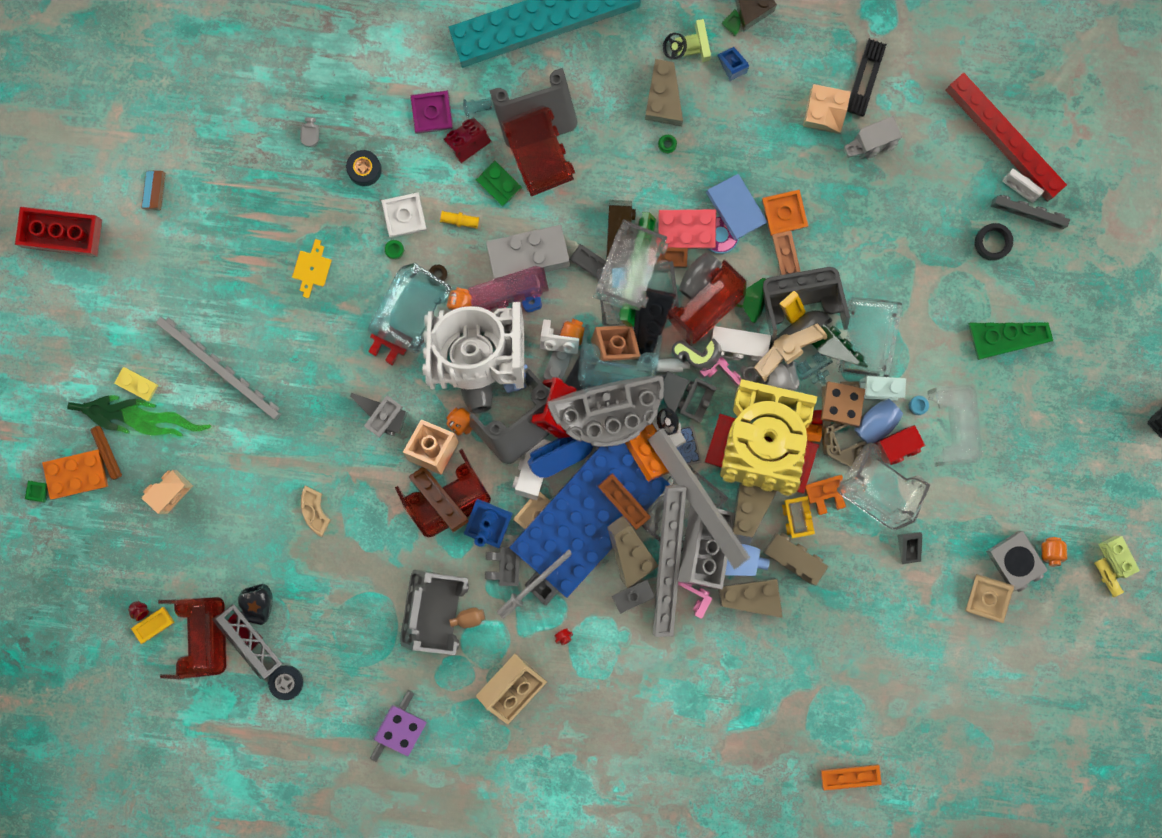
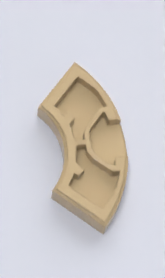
M305 485L301 495V509L304 519L313 532L323 537L331 521L321 508L323 494Z

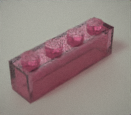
M533 266L468 288L472 306L484 308L490 312L493 308H505L509 306V303L524 302L527 297H539L543 295V292L549 291L545 270L539 266Z

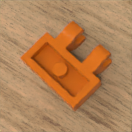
M842 474L806 485L805 490L809 503H816L818 515L828 513L824 500L834 497L837 510L846 508L842 494H846L847 489Z

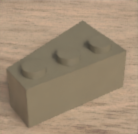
M655 59L645 120L682 126L683 117L674 62Z

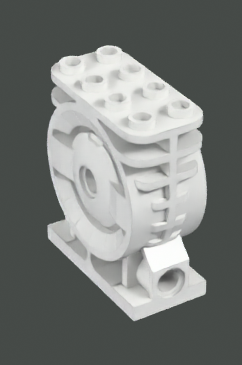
M512 302V308L497 309L494 313L484 308L468 306L454 309L445 314L444 310H440L437 317H434L433 311H428V315L424 316L425 327H427V331H424V342L427 343V346L423 348V356L426 359V364H423V375L426 376V385L430 386V389H435L436 384L441 383L442 389H447V383L453 385L454 388L478 389L488 386L495 381L499 384H516V389L524 388V319L520 302ZM490 341L494 344L496 348L494 353ZM449 350L451 363L447 360Z

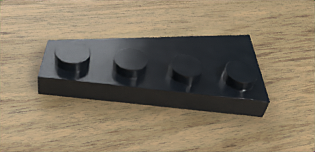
M642 286L638 288L634 333L641 358L631 360L648 364L651 362L677 294Z

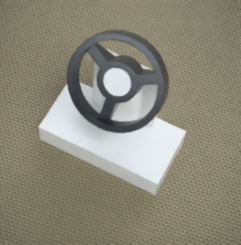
M670 408L661 409L652 422L655 429L658 431L663 428L676 448L686 443L681 433V425L676 413Z

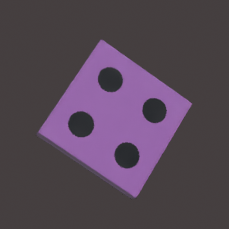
M392 704L374 740L405 756H409L427 722Z

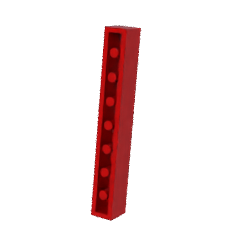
M964 72L947 87L945 91L1019 172L1044 190L1041 196L1047 202L1067 186L1062 178Z

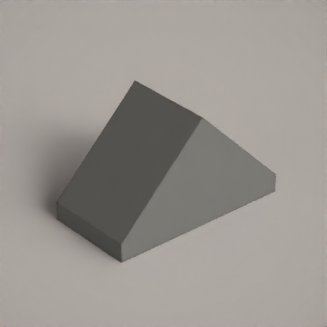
M922 532L897 535L902 564L921 562Z
M535 572L525 583V586H529L540 574ZM544 579L531 592L546 606L559 590L548 580Z

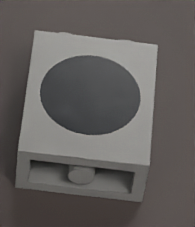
M1017 531L986 551L1007 584L1014 585L1013 591L1017 590L1020 592L1026 589L1029 582L1032 580L1036 582L1042 579L1044 573L1048 571L1023 531Z

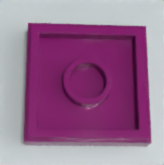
M448 90L410 95L415 134L453 129Z

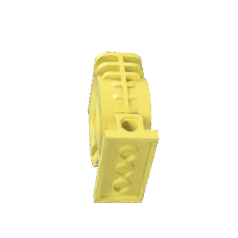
M741 379L735 394L733 407L737 418L729 431L720 476L726 482L733 483L736 481L747 487L758 486L765 491L775 490L780 491L783 495L790 496L800 486L807 444L806 428L809 427L812 421L817 396ZM755 418H759V419H757L756 421H754L752 424L746 423L747 421L750 422L751 420H753V419H755ZM764 437H770L773 442H767ZM786 452L792 453V454H788L785 458H783V459H781V460L773 461V460H777V459L781 458L782 456H784Z

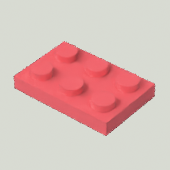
M716 209L659 210L658 247L716 249Z

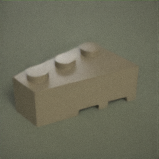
M742 483L739 484L732 531L741 544L750 545L777 491H765L758 486L747 487L742 485Z
M622 516L607 528L615 552L620 578L628 589L656 569L658 564L632 526Z
M775 533L763 553L809 584L816 586L829 566L824 564V560L815 554L812 556L807 553L808 549L799 543L797 545L791 543V538L784 533L780 535Z
M775 578L724 585L723 589H718L720 606L783 618L778 582Z

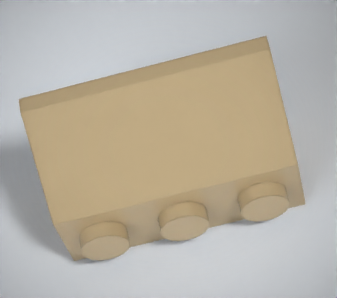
M515 653L481 689L476 697L487 710L506 724H509L542 689L547 681Z

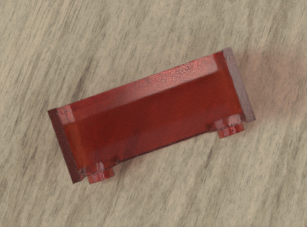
M725 259L722 261V268L718 267L711 273L710 283L687 305L679 308L676 306L668 311V320L690 346L696 344L746 295L747 280Z
M461 449L459 452L465 463L461 464L455 471L458 479L442 488L464 515L469 517L477 499L490 503L491 497L463 449ZM399 486L395 487L405 510L425 537H433L448 529V526L420 492H413L405 496Z
M220 597L158 600V604H174L176 615L181 618L187 617L188 656L178 659L176 673L161 674L160 679H186L222 674L227 665L226 637L212 619L225 611L224 601Z

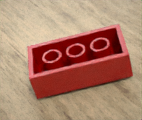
M20 207L15 245L26 249L97 257L102 219L96 215Z

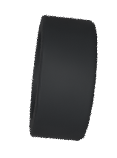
M991 223L984 226L975 237L977 253L987 260H999L1005 257L1013 247L1011 231L1000 223ZM990 231L1000 232L1004 236L1005 246L998 253L987 251L983 245V238Z

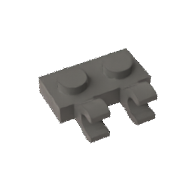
M500 547V553L486 552V560H499V572L485 571V579L499 580V586H519L520 557L509 547Z

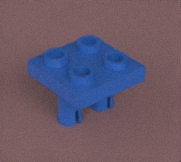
M477 499L464 535L474 538V543L479 547L484 546L486 543L500 548L513 513Z

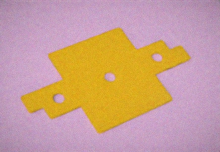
M315 239L311 253L300 251L292 278L302 280L300 291L304 292L303 297L309 298L313 284L324 287L332 261L322 257L324 246L320 245L321 240Z

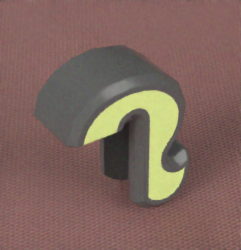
M714 338L710 341L703 354L682 340L675 342L672 346V353L680 362L684 363L687 358L689 364L700 371L711 369L719 361L722 353L721 345Z

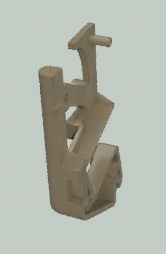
M859 381L840 382V384L860 387ZM822 386V408L826 386ZM823 420L822 447L823 453L827 457L856 471H861L863 468L871 465L866 442H858L840 450L834 432L849 425L831 424L830 421Z

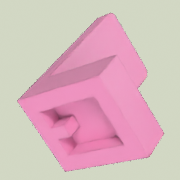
M723 357L711 369L699 371L703 378L706 376L710 378L718 371L716 368L718 366L737 387L742 379L736 371L732 373L729 370V364Z
M678 582V585L702 597L701 601L697 600L693 607L694 615L702 619L712 600L709 597L710 592L702 588L696 590L692 588L691 584Z

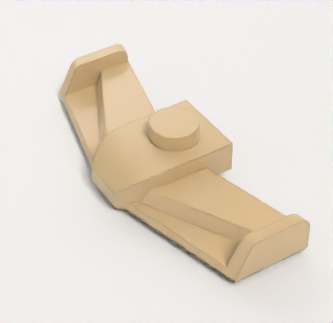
M818 323L791 335L784 334L774 341V346L753 368L763 381H766V378L783 360L787 364L791 363L804 354L801 349L802 347L821 339H827V334Z

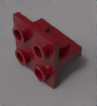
M474 117L465 120L459 128L450 131L443 139L461 164L492 142L487 135L486 129Z

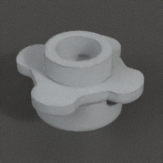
M755 365L752 367H741L740 372L742 373L743 380L759 383L760 378L753 368Z

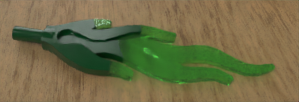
M116 395L104 396L83 404L68 402L67 409L81 411L104 429L121 431L126 434L130 433L127 428L114 424L111 420H120L136 431L151 436L164 434L183 436V433L177 429L157 427L155 424L173 423L190 431H203L211 428V425H195L175 412L154 413L145 411L138 406L156 408L157 405L140 399H128L111 405V402L120 399Z

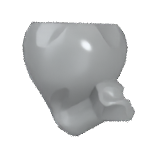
M792 361L784 365L780 363L766 378V381L760 378L759 383L795 391L800 385L796 372L797 362Z

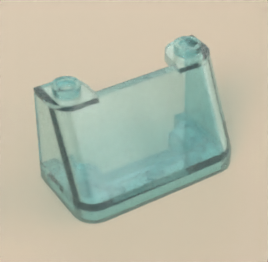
M416 263L401 267L368 327V331L412 353L421 352L425 346L424 337L422 336L426 328L424 316L428 315V311L434 312L437 305L447 302L452 287Z

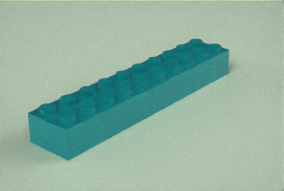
M525 0L448 26L461 67L464 68L640 8L641 0Z

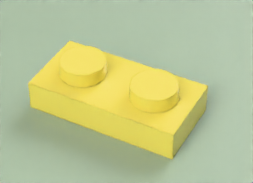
M126 367L122 368L114 383L149 402L158 387V384Z

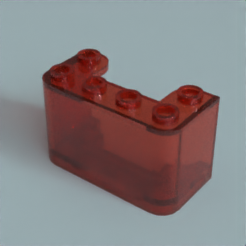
M544 105L501 122L516 164L531 197L574 180L573 174H575L572 163L564 158L566 151L563 144H559L557 140L559 132L556 125L552 126V120H554L553 113L549 107Z

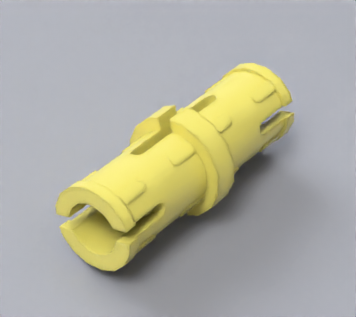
M1106 558L1094 562L1102 576V582L1106 583L1112 597L1124 593L1116 579V573L1112 572Z

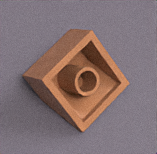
M595 327L591 338L595 357L602 361L641 358L633 327Z

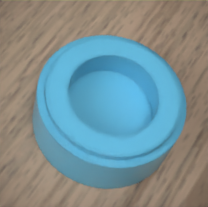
M916 396L910 400L909 410L913 414L922 415L928 411L929 402L925 397Z

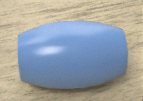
M890 399L884 400L864 414L861 418L860 426L855 428V432L867 445H872L885 438L894 430L901 420L903 413Z

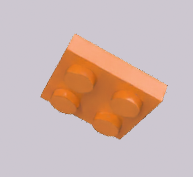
M800 189L762 198L770 236L808 227Z

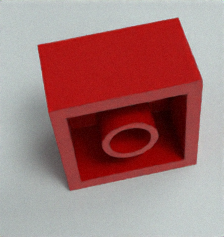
M915 425L906 427L874 443L883 464L889 463L890 465L902 462L905 455L910 457L922 452L920 448L925 446Z

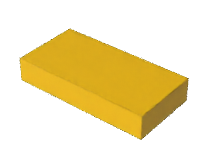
M795 291L780 302L782 310L791 324L806 313L801 299Z
M162 607L132 627L131 630L140 644H144L175 622L166 608Z

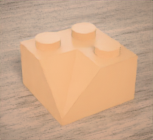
M813 84L809 94L803 126L840 134L851 92Z
M421 420L403 453L409 462L442 475L459 441L453 432Z
M177 470L167 471L161 479L163 481L161 483L150 484L143 491L142 499L158 514H168L193 487Z

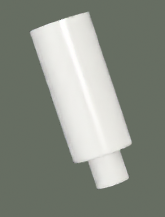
M677 358L652 359V373L683 372V369H690L688 361L683 363Z

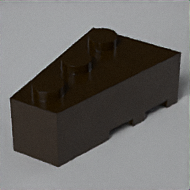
M735 0L743 32L773 13L777 6L774 0Z
M609 200L606 262L629 263V259L634 254V247H630V240L634 239L635 228H631V221L635 220L636 209H632V201Z

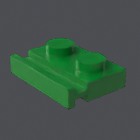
M496 161L476 178V181L502 207L522 189V186Z

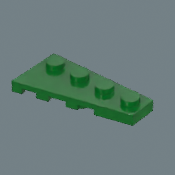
M1049 322L968 323L978 360L1053 341Z

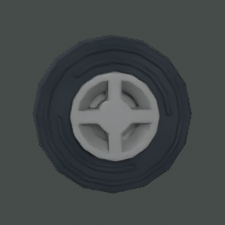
M285 665L278 667L271 673L268 686L273 696L286 701L299 695L304 682L298 669Z

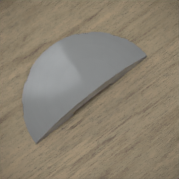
M657 375L621 380L576 391L548 401L549 409L557 424H560L567 434L574 439L591 443L594 446L619 445L639 436L640 432L655 419L658 414L660 401L663 399V376Z

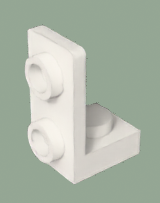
M543 320L540 349L573 354L578 353L579 338L553 335L554 328H550L551 320Z

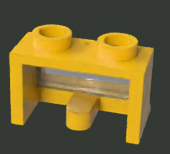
M808 496L785 500L782 509L784 516L788 515L789 523L785 524L787 535L791 534L792 538L815 534Z

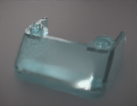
M585 324L578 381L582 388L587 389L639 377L657 376L662 349V336L658 335L656 352L642 354L638 359L637 366L599 360V348L589 343L591 335L590 326Z

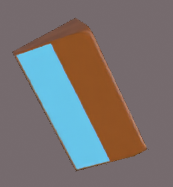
M146 171L142 209L161 211L166 175L164 171Z

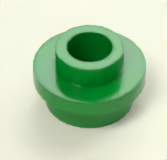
M666 134L660 137L658 147L661 152L669 154L675 151L677 141L674 136ZM668 141L671 143V146L665 147L664 143Z

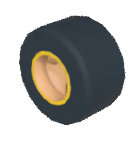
M358 150L350 155L346 163L347 174L357 185L363 187L371 186L381 176V163L371 151Z

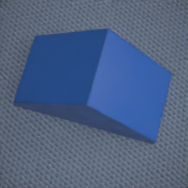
M735 47L717 55L729 81L747 73L749 64Z

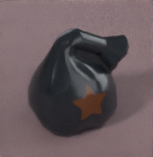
M258 584L243 589L238 596V605L242 609L240 611L241 614L250 623L263 625L267 622L273 604V595L270 588L266 584Z

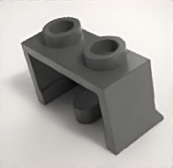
M698 378L694 382L690 380L686 389L689 392L686 399L682 398L678 409H681L679 414L701 423L717 387ZM697 386L706 389L693 415L686 412V409Z

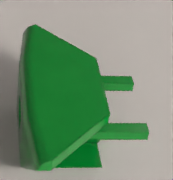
M765 278L760 279L747 289L738 288L739 291H744L746 294L743 305L735 303L734 306L744 308V312L747 313L752 323H756L763 312V283L766 280Z

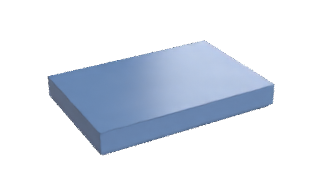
M739 174L706 191L734 240L767 223L766 218Z

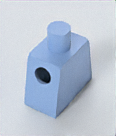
M741 544L750 559L736 569L732 567L727 559L725 575L756 576L757 568L768 570L770 559L759 557V548Z

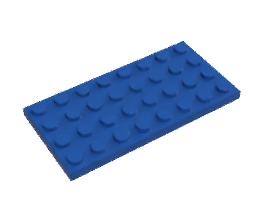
M625 443L614 446H600L509 546L512 551L540 575L566 551L570 550L572 555L545 578L566 598L569 597L613 548L607 527L623 516L600 490L598 485L613 473L646 511L665 491V486L670 485L662 476L648 482Z

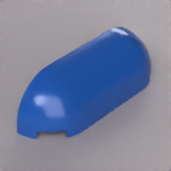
M573 437L559 438L533 451L530 454L531 458L528 460V465L537 477L547 478L586 458L594 445L585 441H578Z

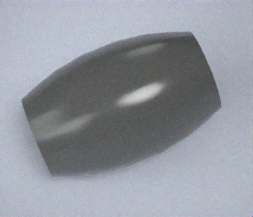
M704 253L690 265L684 274L679 291L694 302L699 301L715 285L723 264L711 254Z
M491 384L478 389H461L464 402L471 413H483L491 409L493 399Z

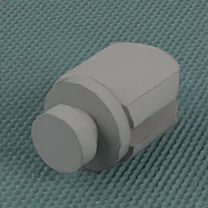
M305 117L306 124H302L300 140L305 146L314 147L319 142V125L314 124L316 118Z

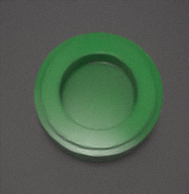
M391 240L385 245V253L390 259L396 260L403 256L404 247L398 240Z

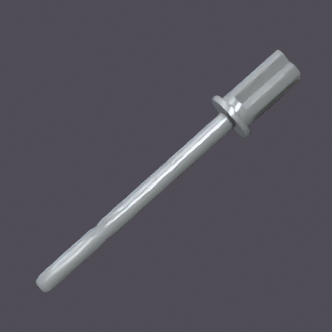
M566 551L519 595L512 593L510 600L497 610L501 618L504 619L516 607L522 606V599L572 555L571 551Z

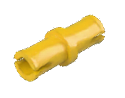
M442 210L440 223L478 229L479 217L463 215L462 212L457 214Z

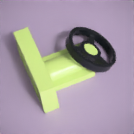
M704 19L696 20L695 28L697 34L683 36L680 33L669 34L663 42L665 56L672 60H678L683 56L701 53L702 62L710 61L711 53ZM674 35L680 36L678 38H675V41L670 38ZM668 41L671 43V44H670V49H671V51H672V55H671V56H669V54L667 53V49H666V45H667V42H668Z

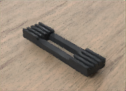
M868 39L850 95L847 112L862 117L865 116L885 52L886 43L883 44V42L880 43L879 41ZM870 60L875 63L865 95L862 96L858 94L867 61Z

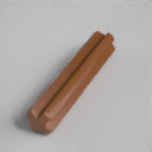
M95 426L91 428L90 431L111 479L116 480L120 478L122 474L102 427Z

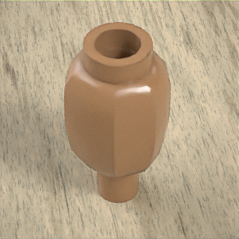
M469 608L461 611L457 618L450 619L451 627L459 625L462 628L476 627L485 620V614L483 609Z

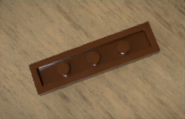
M421 467L408 476L410 481L453 533L469 522L468 518L426 468Z

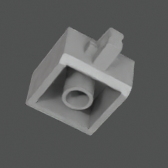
M894 116L861 128L854 141L844 146L847 157L859 155L860 159L866 157L868 160L877 156V153L882 150L886 153L895 149L894 146L898 145L902 135Z

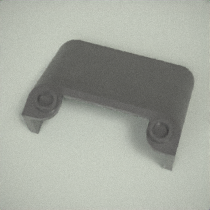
M563 68L554 70L551 73L550 88L509 100L507 92L502 88L489 90L504 141L509 148H520L575 130L578 121Z

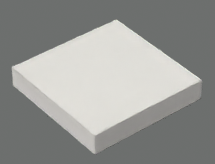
M419 192L381 200L389 238L427 230Z

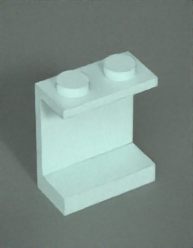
M866 376L860 379L859 388L865 389L864 399H890L891 401H898V398H905L906 378Z

